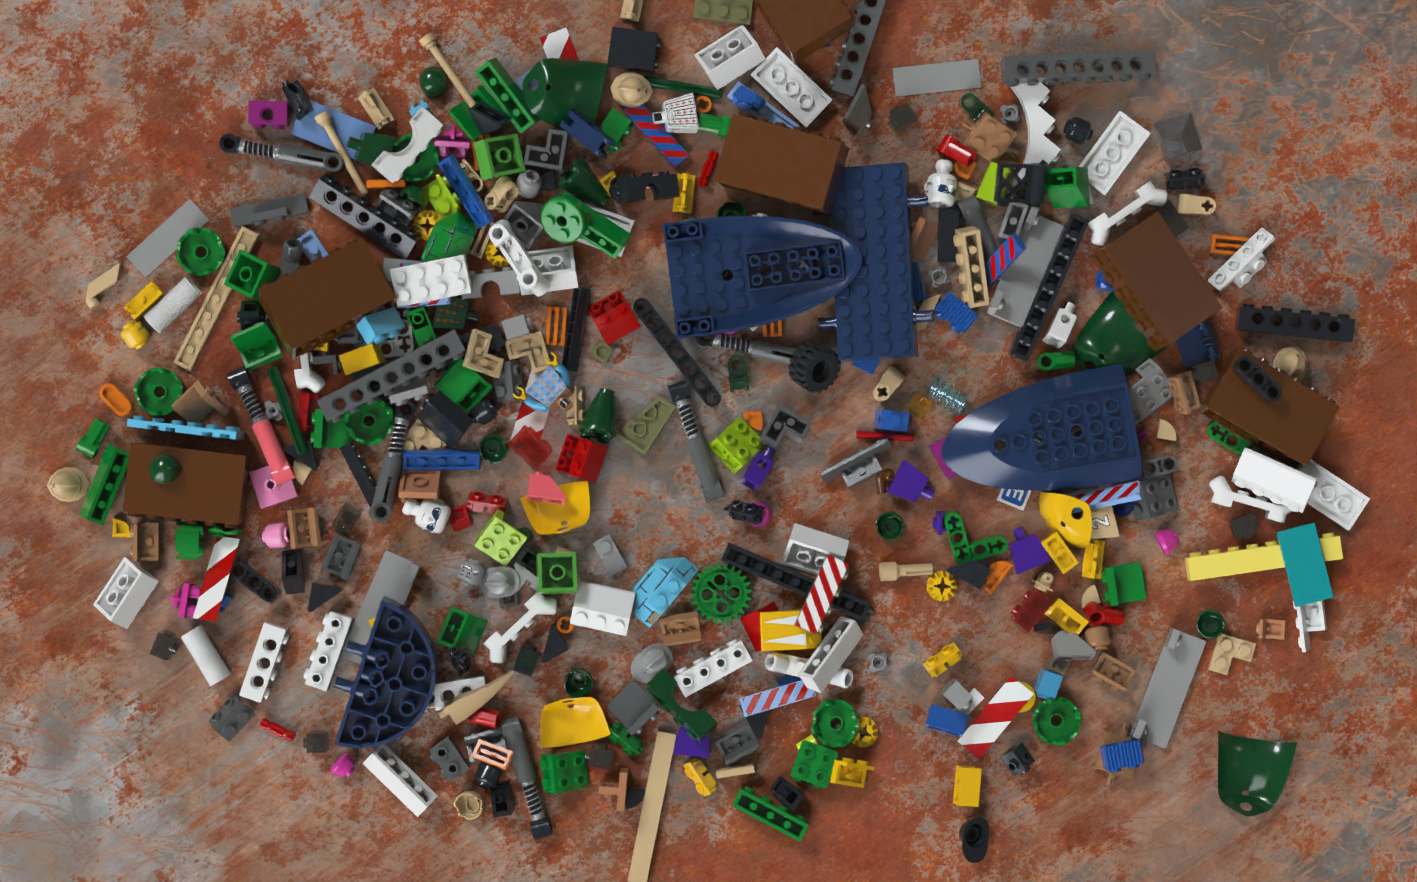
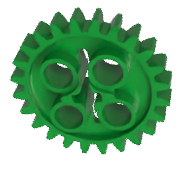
M718 562L716 568L712 564H710V570L703 567L704 574L697 572L699 580H692L696 583V586H690V589L695 591V593L690 594V597H695L696 600L692 601L691 604L698 605L695 612L701 610L700 617L706 614L707 622L714 618V624L717 623L718 619H721V623L724 624L725 619L732 623L731 617L733 616L739 619L738 612L745 614L742 608H749V605L745 602L752 599L747 596V593H751L752 590L746 589L750 582H744L747 576H740L741 569L735 572V566L729 569L727 563L724 564V567H721ZM721 574L725 577L724 584L717 585L714 578L716 575ZM710 581L719 590L725 589L724 594L734 602V605H731L722 596L718 598L717 592L707 582ZM737 587L740 590L739 596L731 597L729 595L730 588ZM710 589L713 592L712 598L704 599L702 597L703 590ZM725 602L727 604L726 611H718L716 608L717 603Z

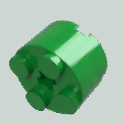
M186 521L176 522V526H180L179 529L175 530V552H179L176 560H200V556H203L205 553V545L201 544V537L205 535V526L200 525V521H197V524L185 523Z

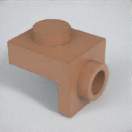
M1260 619L1256 627V632L1259 634L1258 637L1286 640L1287 620Z

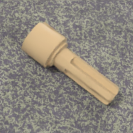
M881 562L879 564L880 581H896L900 576L933 574V565L931 563L898 565L896 562Z

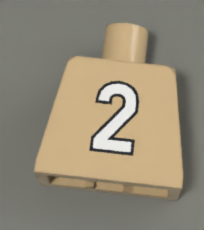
M1112 506L1091 510L1092 534L1090 539L1120 536ZM1080 512L1081 518L1083 517L1084 512Z

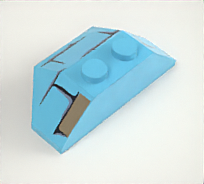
M685 557L657 559L633 588V592H636L634 598L635 616L650 628L699 569Z

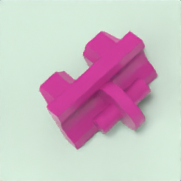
M452 125L451 131L444 130L443 136L436 137L435 146H437L439 156H448L449 147H456V156L466 157L468 148L471 145V139L457 138L463 137V131H456V126Z
M186 582L183 585L182 597H180L181 589L175 590V596H169L168 600L174 601L173 608L178 609L179 602H181L178 617L194 616L197 605L189 604L190 597L199 599L200 587Z

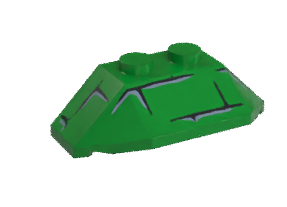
M457 211L435 222L421 256L422 263L464 254L467 256L474 239L475 223L472 218Z

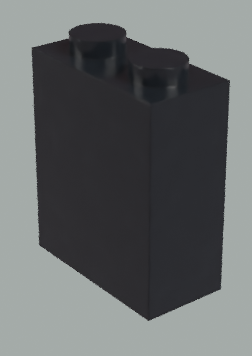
M612 26L607 66L653 73L654 68H658L659 57L655 56L656 49L660 50L661 38H658L657 32Z
M440 390L435 395L431 393L426 398L424 404L419 408L421 412L417 417L450 448L463 437L474 422L472 418Z

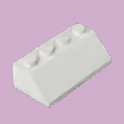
M1245 447L1231 482H1234L1240 488L1252 490L1258 496H1265L1276 504H1283L1294 512L1303 513L1317 479Z

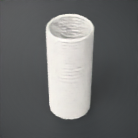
M184 277L162 300L158 301L157 305L144 315V318L157 332L162 333L202 293L187 277Z
M202 625L181 636L198 668L203 673L202 675L208 681L209 686L231 675Z

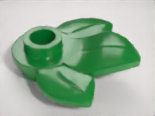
M224 525L211 526V529H208L209 534H213L214 538H223L225 534L234 535L244 531V529L229 530Z

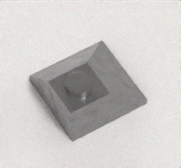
M861 84L842 122L863 132L864 128L869 129L873 119L870 118L872 111L866 86Z
M1191 112L1154 124L1164 160L1202 149Z
M515 201L503 220H507L511 224L512 231L520 243L529 250L545 231L541 223L543 205L540 203Z

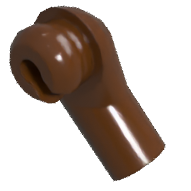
M884 469L876 476L878 494L886 493V482L895 478V473L891 469Z

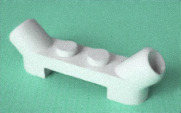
M1149 181L1134 191L1138 199L1108 218L1104 212L1090 221L1088 225L1093 231L1091 242L1095 245L1106 246L1111 226L1114 224L1119 226L1125 222V216L1130 213L1135 215L1142 210L1141 205L1143 204L1164 206L1167 200L1166 190L1155 188L1153 183Z
M507 220L497 221L489 230L491 241L495 247L501 250L518 275L516 278L519 283L536 296L544 295L550 289V282L534 264L512 231L511 224Z
M308 352L300 356L302 369L294 370L296 385L298 389L308 388L314 393H319L326 382L324 378L312 370L311 364H313L314 356L313 352Z
M1218 476L1209 483L1214 493L1211 500L1212 503L1231 507L1233 501L1266 510L1264 518L1285 523L1287 514L1292 512L1283 504L1267 502L1268 498L1257 495L1255 499L1249 497L1248 492L1238 490V493L1232 492L1224 476Z
M536 593L524 604L529 611L504 635L497 630L483 643L490 650L489 660L492 663H504L507 660V642L510 639L514 641L521 634L519 630L523 626L528 628L535 621L533 617L536 614H556L557 600L544 597L542 594Z
M769 652L765 658V667L769 671L800 677L798 674L809 659L783 652ZM840 667L828 684L848 688L853 681V672L850 669Z

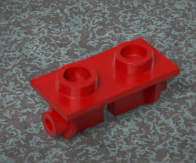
M300 392L297 422L301 431L315 432V424H312V413H316V409H318L317 400H319V394Z
M470 492L467 499V508L470 511L483 513L484 507H488L487 514L494 515L498 509L505 514L507 498H503L500 495H485L482 492Z

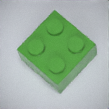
M517 133L483 139L473 143L482 181L526 171Z
M576 552L537 553V594L576 593Z

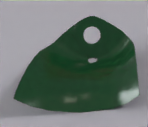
M547 58L539 61L526 75L522 83L527 107L540 120L563 131L565 130L560 126L563 119L572 124L574 122L567 115L570 109L578 111L595 124L608 67L607 63L561 58ZM532 79L538 81V87L534 91H531L528 86ZM547 84L551 85V89L548 91L546 90Z
M1111 291L1080 331L1075 342L1074 351L1081 371L1088 370L1085 366L1086 361H1092L1096 368L1122 364L1126 377L1146 360L1152 359L1168 348V346L1157 351L1151 348L1144 334L1138 330L1132 316H1129L1122 301L1116 297L1115 291ZM1099 354L1104 355L1103 360L1098 357Z
M1218 731V795L1223 804L1248 817L1269 811L1283 791L1297 743L1258 740ZM1246 790L1249 795H1243L1242 792ZM1244 802L1249 803L1252 809L1245 811L1240 807V804Z

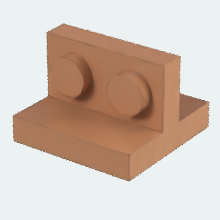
M911 214L913 258L924 262L939 228L927 222V219Z
M402 468L399 486L401 503H405L407 498H414L419 503H422L426 498L440 499L441 470H403Z
M627 768L620 769L619 783L600 782L599 794H603L602 797L614 798V795H618L616 811L625 810L628 779Z

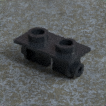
M298 80L293 83L284 81L282 83V90L299 121L310 113L313 108Z
M1190 168L1188 171L1182 172L1180 170H1172L1169 173H1164L1168 181L1165 183L1166 189H1170V191L1184 189V182H1187V189L1201 188L1202 185H1205L1203 177H1206V175L1199 168Z
M734 500L724 508L725 511H729V516L732 519L747 520V522L756 525L763 521L761 511L765 509L764 506Z
M452 646L449 649L451 664L458 671V676L461 677L471 666L468 646L464 649Z

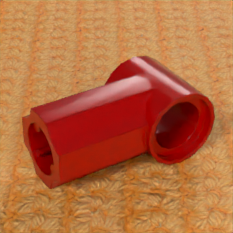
M949 134L945 135L936 149L938 153L946 158H952L967 167L974 163L977 155L974 150L964 146L959 140Z
M1089 602L1084 607V613L1089 623L1093 626H1098L1102 623L1119 626L1123 624V608L1100 606L1097 602Z
M481 707L475 712L473 717L470 718L469 716L465 720L472 724H480L497 729L502 721V713Z

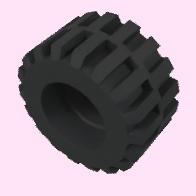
M811 340L810 342H804V345L798 346V350L794 351L793 357L790 358L789 362L791 364L788 365L790 370L789 376L792 377L793 382L811 393H821L823 390L829 389V386H832L834 380L838 378L837 374L841 369L839 367L841 361L838 360L836 351L820 341Z

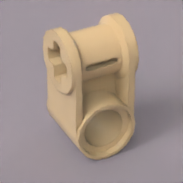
M463 158L460 166L471 183L475 180L480 181V187L476 191L478 194H481L485 189V183Z
M502 176L496 181L489 194L486 195L484 204L489 210L496 209L500 213H505L519 195L520 190L509 176Z
M1179 194V214L1209 215L1216 209V203L1210 197ZM1206 201H1208V205H1211V208L1207 209V211L1202 207V204L1206 203Z
M890 365L873 390L875 400L879 402L886 401L906 376ZM884 388L887 396L879 397L877 389L882 390Z

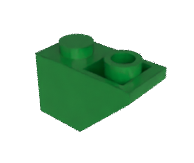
M613 108L602 123L603 131L616 141L614 146L606 144L609 154L619 150L622 145L620 140L624 135L627 137L633 128L631 126L632 121Z
M424 306L406 313L419 348L438 338Z

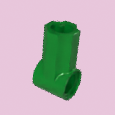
M701 113L698 123L699 130L716 133L718 136L726 138L731 117H717Z
M1074 351L1040 354L1035 359L1036 367L1042 371L1075 367ZM1044 356L1050 361L1047 367L1041 364V359Z
M95 418L86 435H83L79 440L76 450L93 459L99 452L102 445L101 442L111 426Z

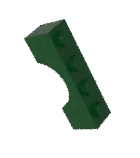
M665 669L661 670L647 683V694L651 699H656L661 704L660 707L665 713H670L674 717L673 720L678 726H683L687 730V734L692 740H697L701 743L716 729L717 721L705 709L688 711L680 707L674 697L677 681Z

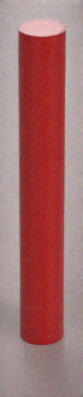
M856 431V438L877 440L888 438V440L913 442L914 434Z

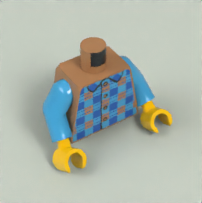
M550 352L554 356V360L549 361L545 356V361L548 364H553V367L550 365L526 390L527 395L524 394V390L521 387H517L522 392L520 397L514 393L512 395L516 399L521 398L523 403L536 411L547 412L551 410L556 412L561 407L566 412L573 406V403L568 399L573 393L570 389L572 385L570 373L561 362L556 360V354Z

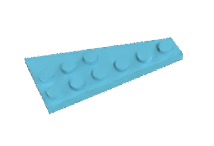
M133 416V419L127 420V427L174 431L177 433L235 440L245 439V432L240 431V427L226 426L225 430L221 429L222 425L207 424V427H202V423L188 422L187 425H183V421L179 420L164 423V419L161 418L145 421L143 416Z

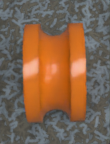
M700 96L695 100V107L698 113L706 114L711 110L712 104L708 97ZM700 100L708 102L709 106H706V110L698 108L697 104H700Z
M562 616L557 622V628L562 633H569L573 630L574 624H570V629L568 630L562 629L560 626L562 625V620L566 619V622L571 620L569 616Z

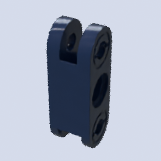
M570 109L567 115L574 120L573 124L563 119L560 126L597 156L605 159L607 153L603 150L606 144L614 146L616 141L581 113Z

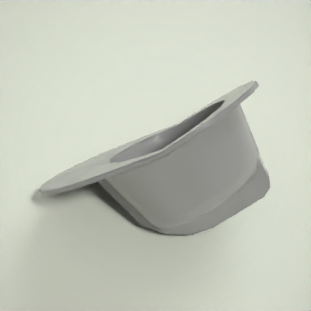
M492 567L485 569L480 588L484 595L489 598L508 597L517 592L520 579L517 572L511 567Z
M653 643L633 659L630 667L634 679L641 683H648L661 670L665 669L667 671L673 661L670 648L662 643Z

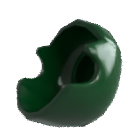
M435 66L425 68L419 77L421 91L427 97H441L448 89L447 74L441 68Z
M410 185L403 187L400 191L399 197L412 202L416 208L421 207L422 212L425 210L428 202L425 190L419 186Z
M737 200L735 202L726 201L718 209L716 216H746V210L744 205Z
M488 434L480 441L479 451L483 460L491 464H497L506 457L508 446L503 437L497 434Z
M169 454L156 456L149 464L151 479L159 484L174 482L181 472V465L178 459Z
M887 511L880 514L875 521L878 535L885 540L893 541L898 539L905 530L904 520L896 512Z
M1207 609L1198 615L1196 628L1198 633L1204 638L1215 639L1223 633L1225 620L1218 611Z
M584 668L570 670L566 674L563 684L566 694L571 698H581L590 692L593 685L592 675Z

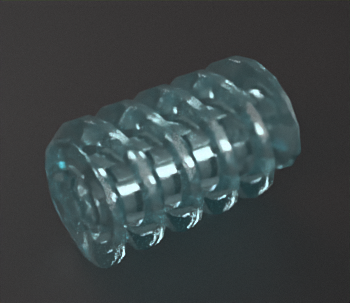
M935 379L929 386L924 398L930 394L931 402L937 398V405L944 402V409L950 405V412L952 413L957 409L958 416L966 403L967 393L959 396V389L953 392L952 385L946 389L947 382L944 381L939 385L940 379Z

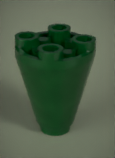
M576 157L571 162V168L568 172L564 171L558 177V188L595 207L602 208L610 199V196L607 195L608 192L587 162L582 158Z
M600 388L599 392L596 393L579 426L580 437L585 439L596 438L598 442L609 444L610 440L616 439V402L613 390Z

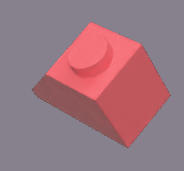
M543 472L530 473L526 500L560 505L565 504L566 495L550 476L545 475Z

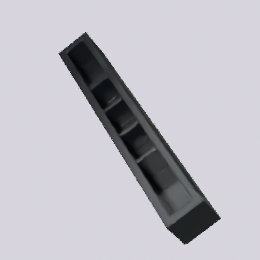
M578 287L574 288L562 358V364L568 371L577 372L579 367L591 289Z
M349 442L339 449L367 503L371 507L376 486L374 487L372 484L374 481L371 475L368 476V469L366 465L362 464L360 454L357 455L355 444ZM381 507L376 510V514L380 518L384 515V510Z

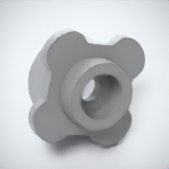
M1012 104V106L1002 105L1000 107L1002 123H1017L1020 120L1017 104Z
M940 266L936 270L931 269L928 272V276L932 280L931 285L934 288L941 284H948L950 281L944 266Z
M265 402L266 411L263 416L266 419L272 418L280 421L282 419V410L279 402Z
M882 652L877 655L871 653L868 658L871 663L869 669L871 672H876V670L886 671L888 669L886 653Z

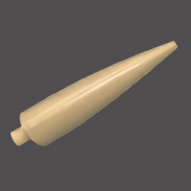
M512 670L488 684L459 694L444 703L445 708L437 712L441 719L450 715L455 724H459L486 704L506 684L515 671Z

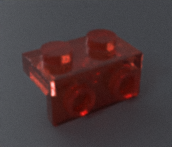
M526 425L507 444L534 471L553 451L551 445L546 440H541L537 436V432L532 427H527Z
M1036 588L1033 590L1029 589L1023 596L1025 600L1021 605L1017 604L1010 612L1012 614L1010 618L1027 632L1033 628L1052 605V602Z

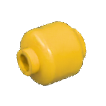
M130 320L122 326L124 330L121 332V337L129 348L137 350L149 342L150 334L141 321L133 322Z

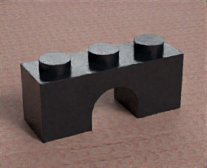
M669 171L658 172V175L647 172L642 173L638 177H636L635 173L625 174L624 178L617 180L620 203L645 200L646 187L652 190L654 201L680 197L677 174H670Z

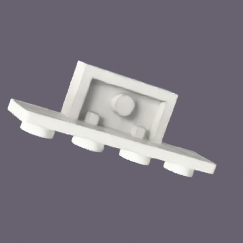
M1260 228L1208 279L1209 284L1219 292H1222L1232 281L1239 288L1248 283L1251 277L1267 263L1262 252L1275 240L1274 236L1264 228Z
M1324 600L1298 607L1294 605L1298 616L1296 618V627L1300 631L1298 644L1302 648V652L1311 650L1309 631L1327 630Z

